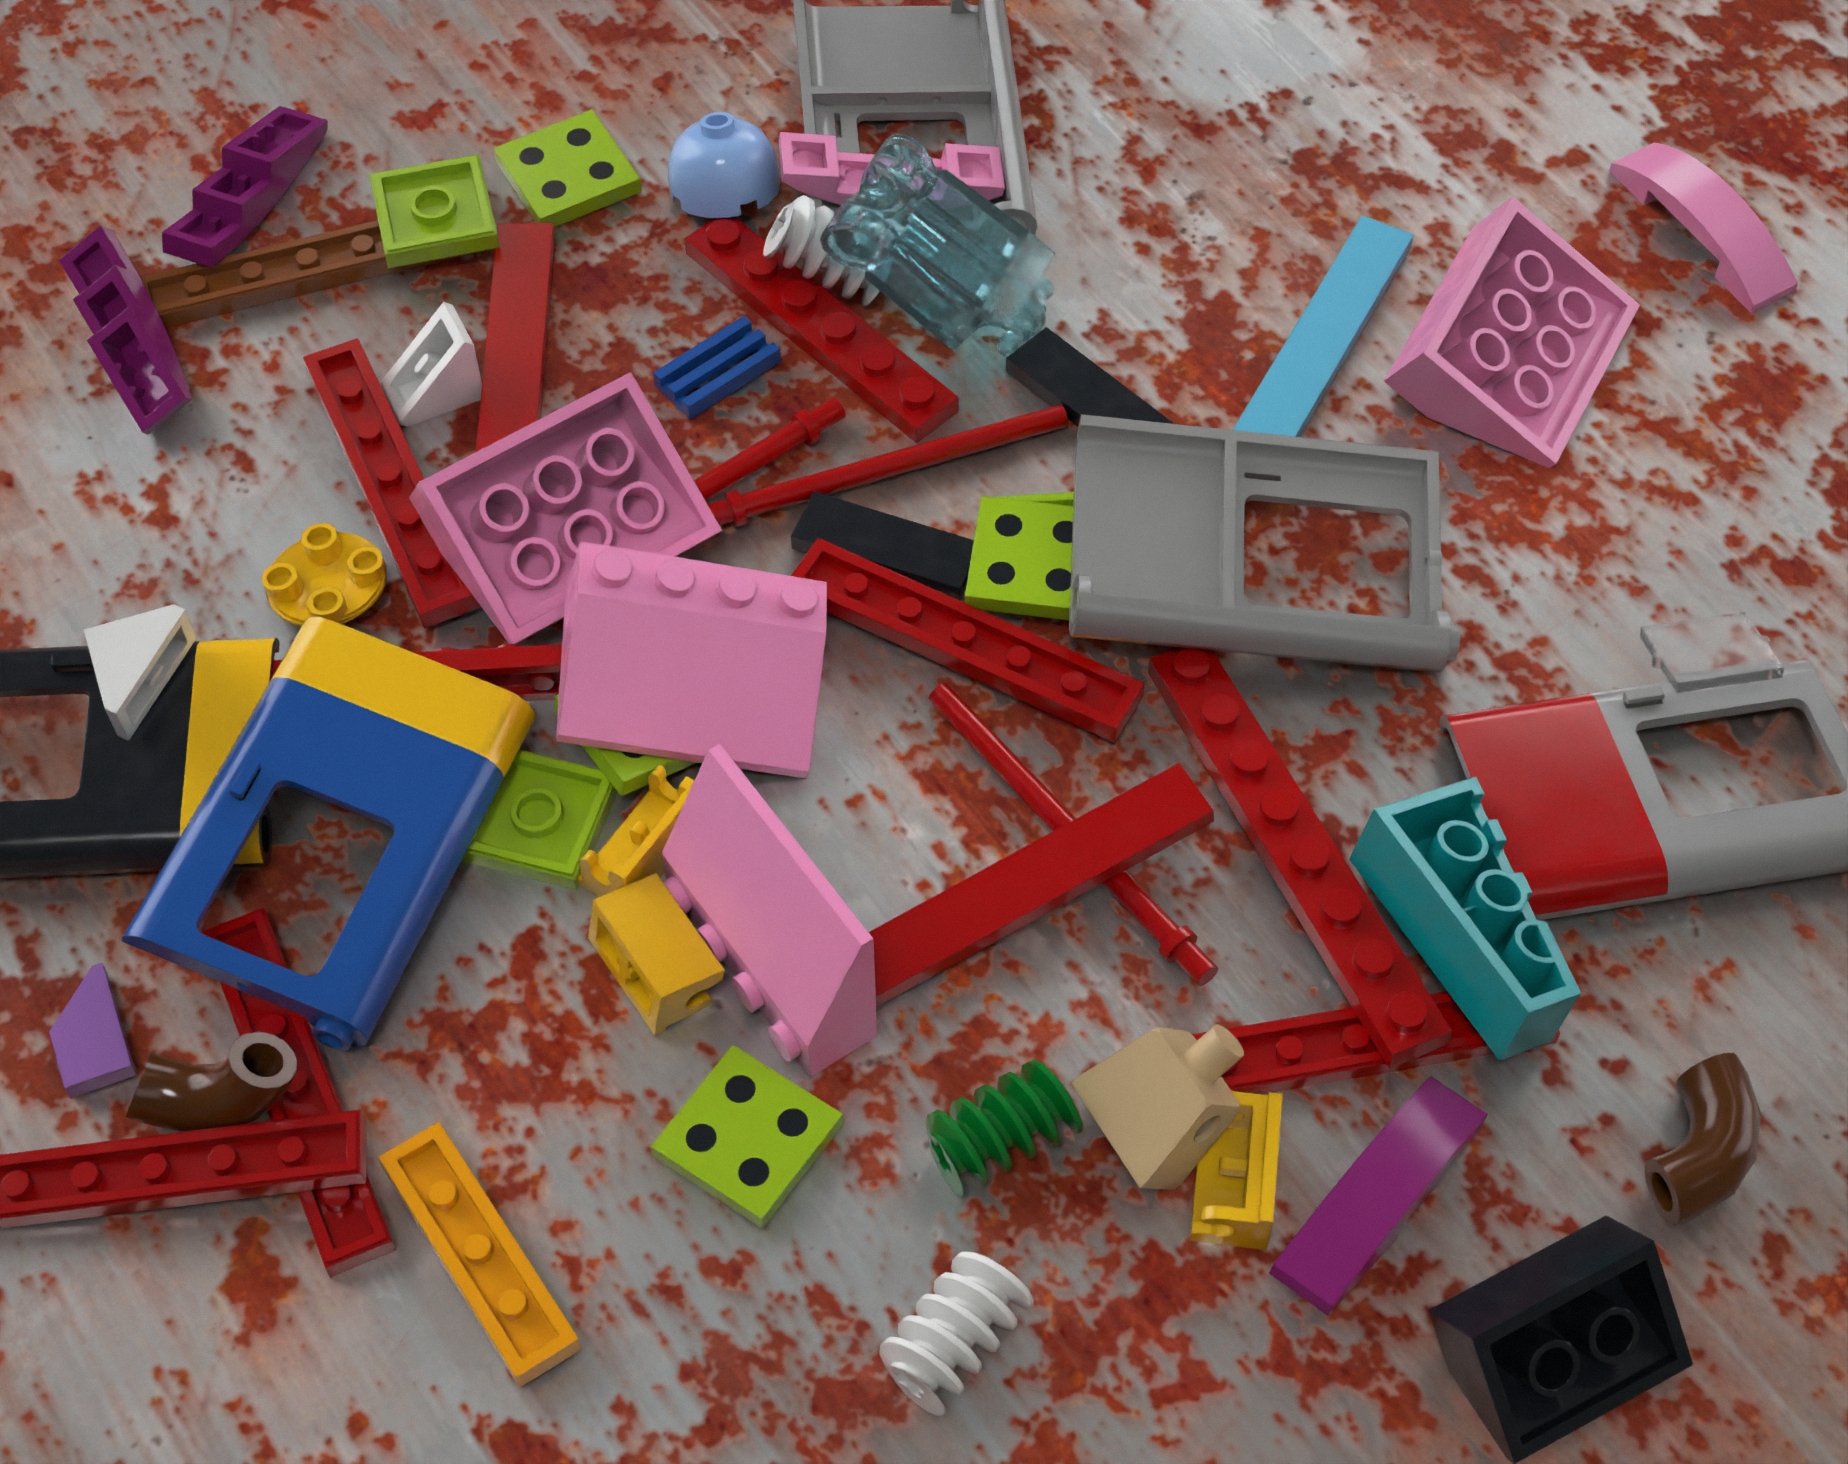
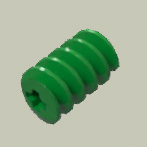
M1034 1059L1022 1065L1021 1077L1012 1072L1000 1076L997 1090L987 1084L976 1089L973 1098L974 1104L970 1100L960 1097L951 1102L950 1116L937 1109L928 1114L926 1119L928 1141L933 1158L945 1182L958 1196L964 1195L961 1174L965 1171L980 1185L989 1182L985 1161L990 1158L1004 1172L1013 1169L1009 1152L1010 1147L1015 1146L1028 1160L1037 1156L1033 1135L1039 1133L1051 1147L1060 1144L1057 1122L1062 1120L1075 1134L1083 1131L1080 1113L1066 1087L1042 1062Z

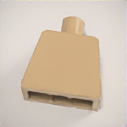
M1215 1024L1198 1040L1188 1031L1158 1027L1145 1033L1079 1075L1071 1084L1139 1188L1175 1190L1183 1183L1239 1112V1101L1221 1076L1244 1056V1050L1236 1037L1219 1024Z

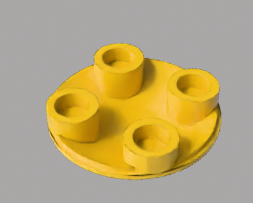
M317 523L305 529L301 540L284 550L273 564L265 569L261 580L271 608L285 621L302 627L306 619L322 617L343 624L363 614L377 601L386 584L387 567L381 551L367 539L351 533L337 532L336 528L328 523Z

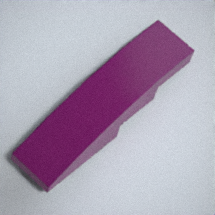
M279 106L222 147V168L192 189L193 210L162 232L163 253L213 268L243 242L275 207L303 170L328 130V120Z
M100 225L61 257L59 261L79 293L73 301L94 334L87 342L142 433L149 435L188 404L192 398L179 359L139 274L114 231Z
M1430 1076L1392 1117L1338 1181L1275 1261L1269 1274L1328 1316L1395 1242L1407 1219L1438 1186L1447 1167L1479 1133L1488 1114Z

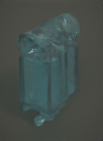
M893 134L886 138L866 167L861 179L859 192L843 201L824 229L820 238L823 250L839 264L853 269L865 270V279L953 351L979 328L995 326L1006 331V334L998 340L997 349L1000 355L1008 357L1019 349L1020 342L1027 341L1031 336L1038 334L1046 322L1045 301L1052 296L1054 287L1050 280L1041 277L1056 253L1029 230L946 169L936 171L933 159L927 150L915 139L905 134Z

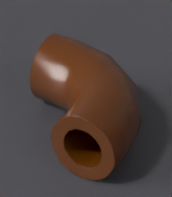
M252 1032L240 1036L229 1048L225 1059L215 1064L193 1065L171 1060L151 1052L125 1117L144 1124L179 1132L247 1124L265 1116L283 1096L296 1074L297 1059L294 1051L284 1040L264 1032Z
M1723 1053L1707 1058L1690 1067L1676 1081V1088L1686 1105L1690 1117L1689 1133L1680 1146L1670 1152L1650 1158L1646 1161L1645 1178L1651 1199L1661 1217L1670 1225L1676 1226L1693 1220L1734 1195L1756 1161L1761 1111L1748 1072L1735 1053Z

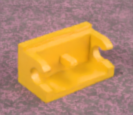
M658 765L648 777L650 790L598 854L594 850H588L579 861L581 872L578 877L579 885L600 897L655 873L661 878L665 873L662 851L694 780L686 776L677 790L667 781L666 769L662 765Z
M657 873L593 899L588 939L654 1036L665 1031L667 1026L699 1012L712 1003L713 999L706 990L723 980L724 968Z
M1232 1091L1239 1101V1112L1197 1164L1190 1241L1267 1250L1274 1221L1283 1094L1269 1092L1268 1095Z

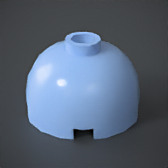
M725 112L707 114L700 121L683 131L674 142L668 160L670 196L673 202L676 198L680 200L681 210L705 218H731L741 215L740 205L748 204L757 200V207L760 209L768 205L779 192L780 175L775 150L761 128L742 118L733 117Z

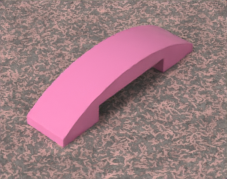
M780 132L779 135L782 182L810 196L847 207L884 212L940 211L986 202L1003 196L1005 190L999 147L945 143L941 159L837 152L836 136L788 132Z
M1652 143L1611 163L1609 171L1643 205L1658 199L1720 261L1715 278L1750 313L1795 292L1798 285L1796 278L1770 232L1740 195L1706 165L1676 148L1659 143Z

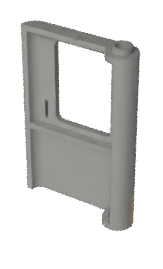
M1081 414L1075 452L1069 631L1071 637L1439 673L1444 670L1447 661L1456 660L1460 647V628L1458 624H1451L1449 612L1442 610L1439 451ZM1248 501H1263L1391 514L1403 517L1408 523L1410 615L1406 618H1394L1262 605L1249 602L1244 596V504Z

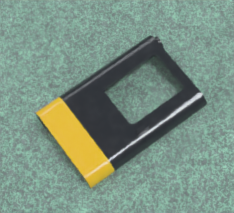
M278 638L195 641L129 741L117 736L105 711L88 646L0 649V697L86 694L89 696L78 792L66 799L0 802V878L161 871L271 681L275 653H279L280 642ZM256 773V775L254 776L244 796L241 798V801L244 800L258 773ZM268 806L264 809L232 868L266 867L269 865L272 852V825Z

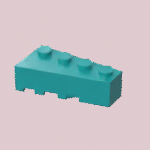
M1475 776L1373 809L1349 860L1498 1060L1501 1061L1551 1042L1579 998L1581 991L1547 922L1537 920L1528 902L1533 892L1523 872L1514 873L1503 850L1507 839L1498 820L1488 819L1481 805L1485 793Z

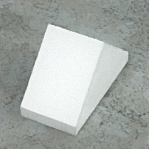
M446 302L441 304L380 382L399 425L410 427L481 400L482 381L475 347L452 304Z
M175 604L84 629L105 711L117 736L127 741L130 740L197 639L186 610Z

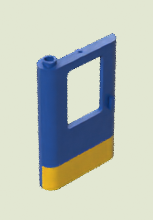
M322 617L306 619L136 912L121 942L230 985L244 993L257 996L306 1016L308 1022L314 1027L312 1035L319 1042L332 1049L348 1051L350 1046H365L536 718L534 709L520 696L507 689L343 624ZM256 773H258L244 800L241 801V798L244 796L254 776L256 775ZM284 786L293 787L391 827L394 831L392 839L324 966L314 976L301 975L205 936L198 930L202 919L272 795L278 788Z

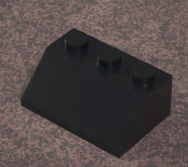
M1607 1215L1428 1310L1450 1374L1505 1457L1514 1464L1693 1365L1654 1240Z

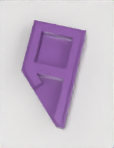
M103 963L93 965L49 1031L63 1085L70 1099L137 1076L108 973Z

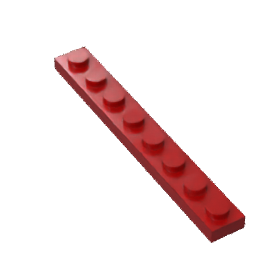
M1178 647L1150 657L1148 674L1389 1069L1449 1045L1452 1035L1451 1027L1214 651Z

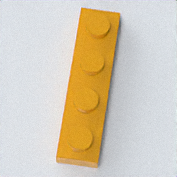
M440 1122L433 1124L378 1157L382 1169L519 1388L582 1350L576 1333Z

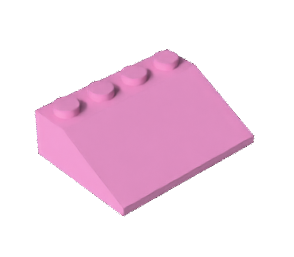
M1512 197L1472 228L1384 382L1427 418L1550 468L1559 460L1640 304L1516 198Z
M632 372L419 481L409 497L439 551L509 644H517L564 618L566 583L581 541L676 557L722 531Z
M581 541L566 583L556 742L703 763L708 750L720 743L740 769L806 779L810 769L826 641L827 582Z
M719 743L708 750L662 851L666 878L663 883L684 913H687L698 927L696 930L719 962L723 960L734 975L731 978V982L743 1005L750 1012L759 1009L771 1024L768 1027V1032L782 1057L788 1062L796 1058L811 1078L877 1036L873 937Z

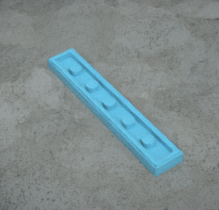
M1361 216L1233 430L1301 437L1409 253L1414 234L1369 217Z

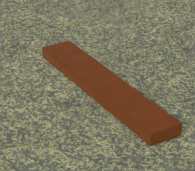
M376 220L226 256L213 268L196 263L140 278L164 327L169 328L469 254L388 268L379 223Z

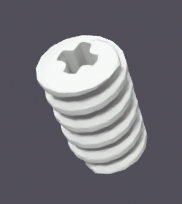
M805 195L796 198L780 211L768 233L763 250V256L770 259L780 247H783L785 249L783 266L788 269L792 268L800 257L804 258L805 263L802 275L807 279L812 278L820 267L825 269L822 286L827 289L833 287L840 277L843 278L844 283L841 295L846 299H850L859 288L864 289L862 296L863 307L868 305L877 296L890 274L894 255L892 241L883 236L874 239L873 231L864 226L855 229L853 221L845 216L835 219L834 211L826 206L815 209L814 200Z
M962 1251L957 1254L952 1260L951 1270L953 1273L945 1272L938 1276L934 1281L933 1290L935 1294L927 1293L916 1302L915 1311L917 1316L908 1315L898 1323L897 1332L899 1337H889L880 1345L879 1354L882 1362L895 1383L917 1405L928 1413L937 1416L946 1413L944 1404L935 1393L939 1387L954 1395H960L964 1391L963 1383L954 1372L955 1367L959 1366L973 1374L978 1373L982 1369L981 1361L971 1348L976 1344L990 1352H996L1000 1347V1342L990 1329V1325L994 1323L1008 1331L1014 1330L1018 1325L1017 1318L1007 1306L1009 1302L1026 1310L1033 1307L1034 1299L1029 1289L1013 1273L990 1258L975 1252Z

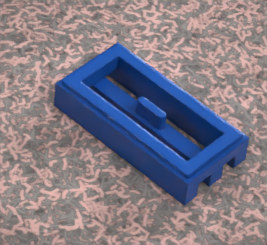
M744 315L653 372L654 384L691 420L781 362L780 348L773 342L768 345L766 343V335L760 329L753 331L751 321ZM751 352L755 353L752 356L745 359L744 361H742L741 363L731 368L730 370H728L729 366L739 361L746 355L750 354ZM709 380V383H707L700 389L696 390L689 396H685L686 393L690 392L697 386Z

